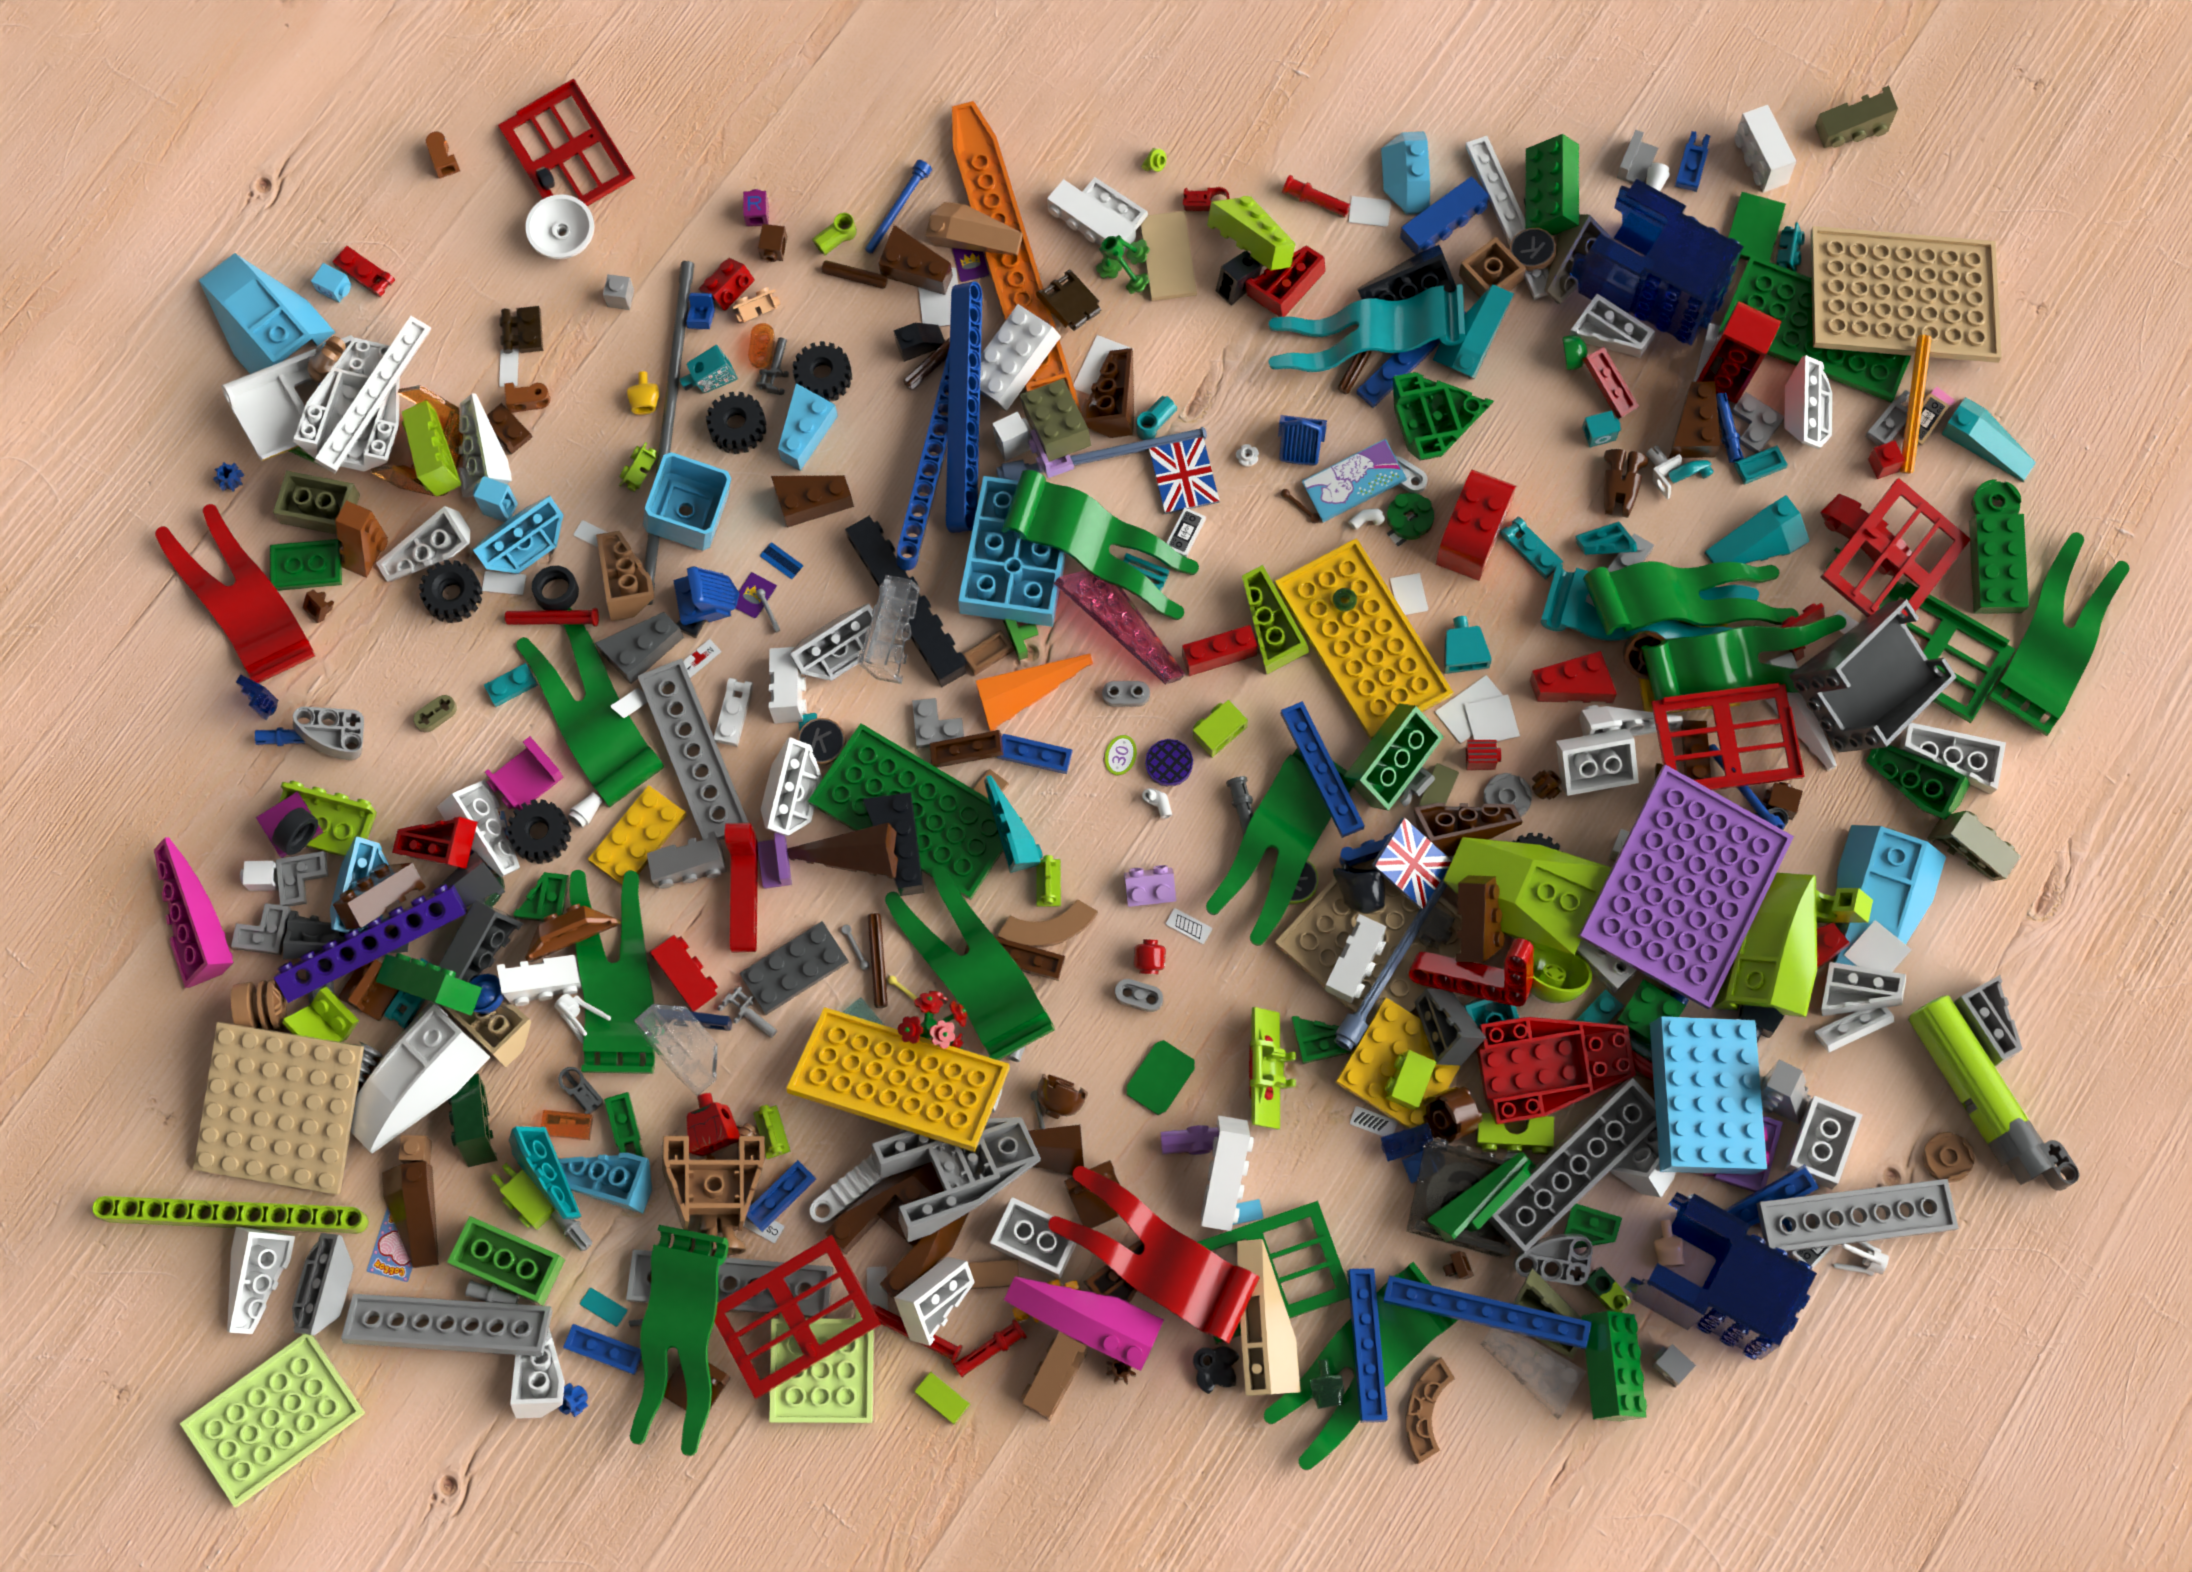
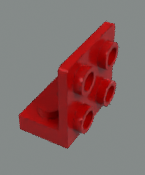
M1813 603L1803 610V614L1796 618L1794 616L1787 618L1782 622L1783 626L1781 627L1802 626L1825 618L1823 604L1819 603L1816 605ZM1805 646L1789 650L1790 653L1792 652L1796 662L1805 657Z

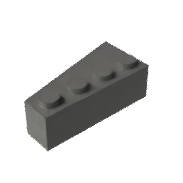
M475 900L438 967L456 972L455 978L469 983L472 979L479 976L483 969L491 967L495 961L493 956L501 946L505 948L511 941L508 938L514 929L519 930L524 923L504 911Z

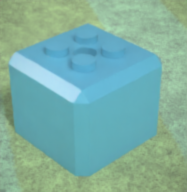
M672 452L664 455L644 508L643 526L646 532L701 551L710 548L729 496L731 477L728 471ZM682 506H689L693 512L688 516H684L679 512V509Z

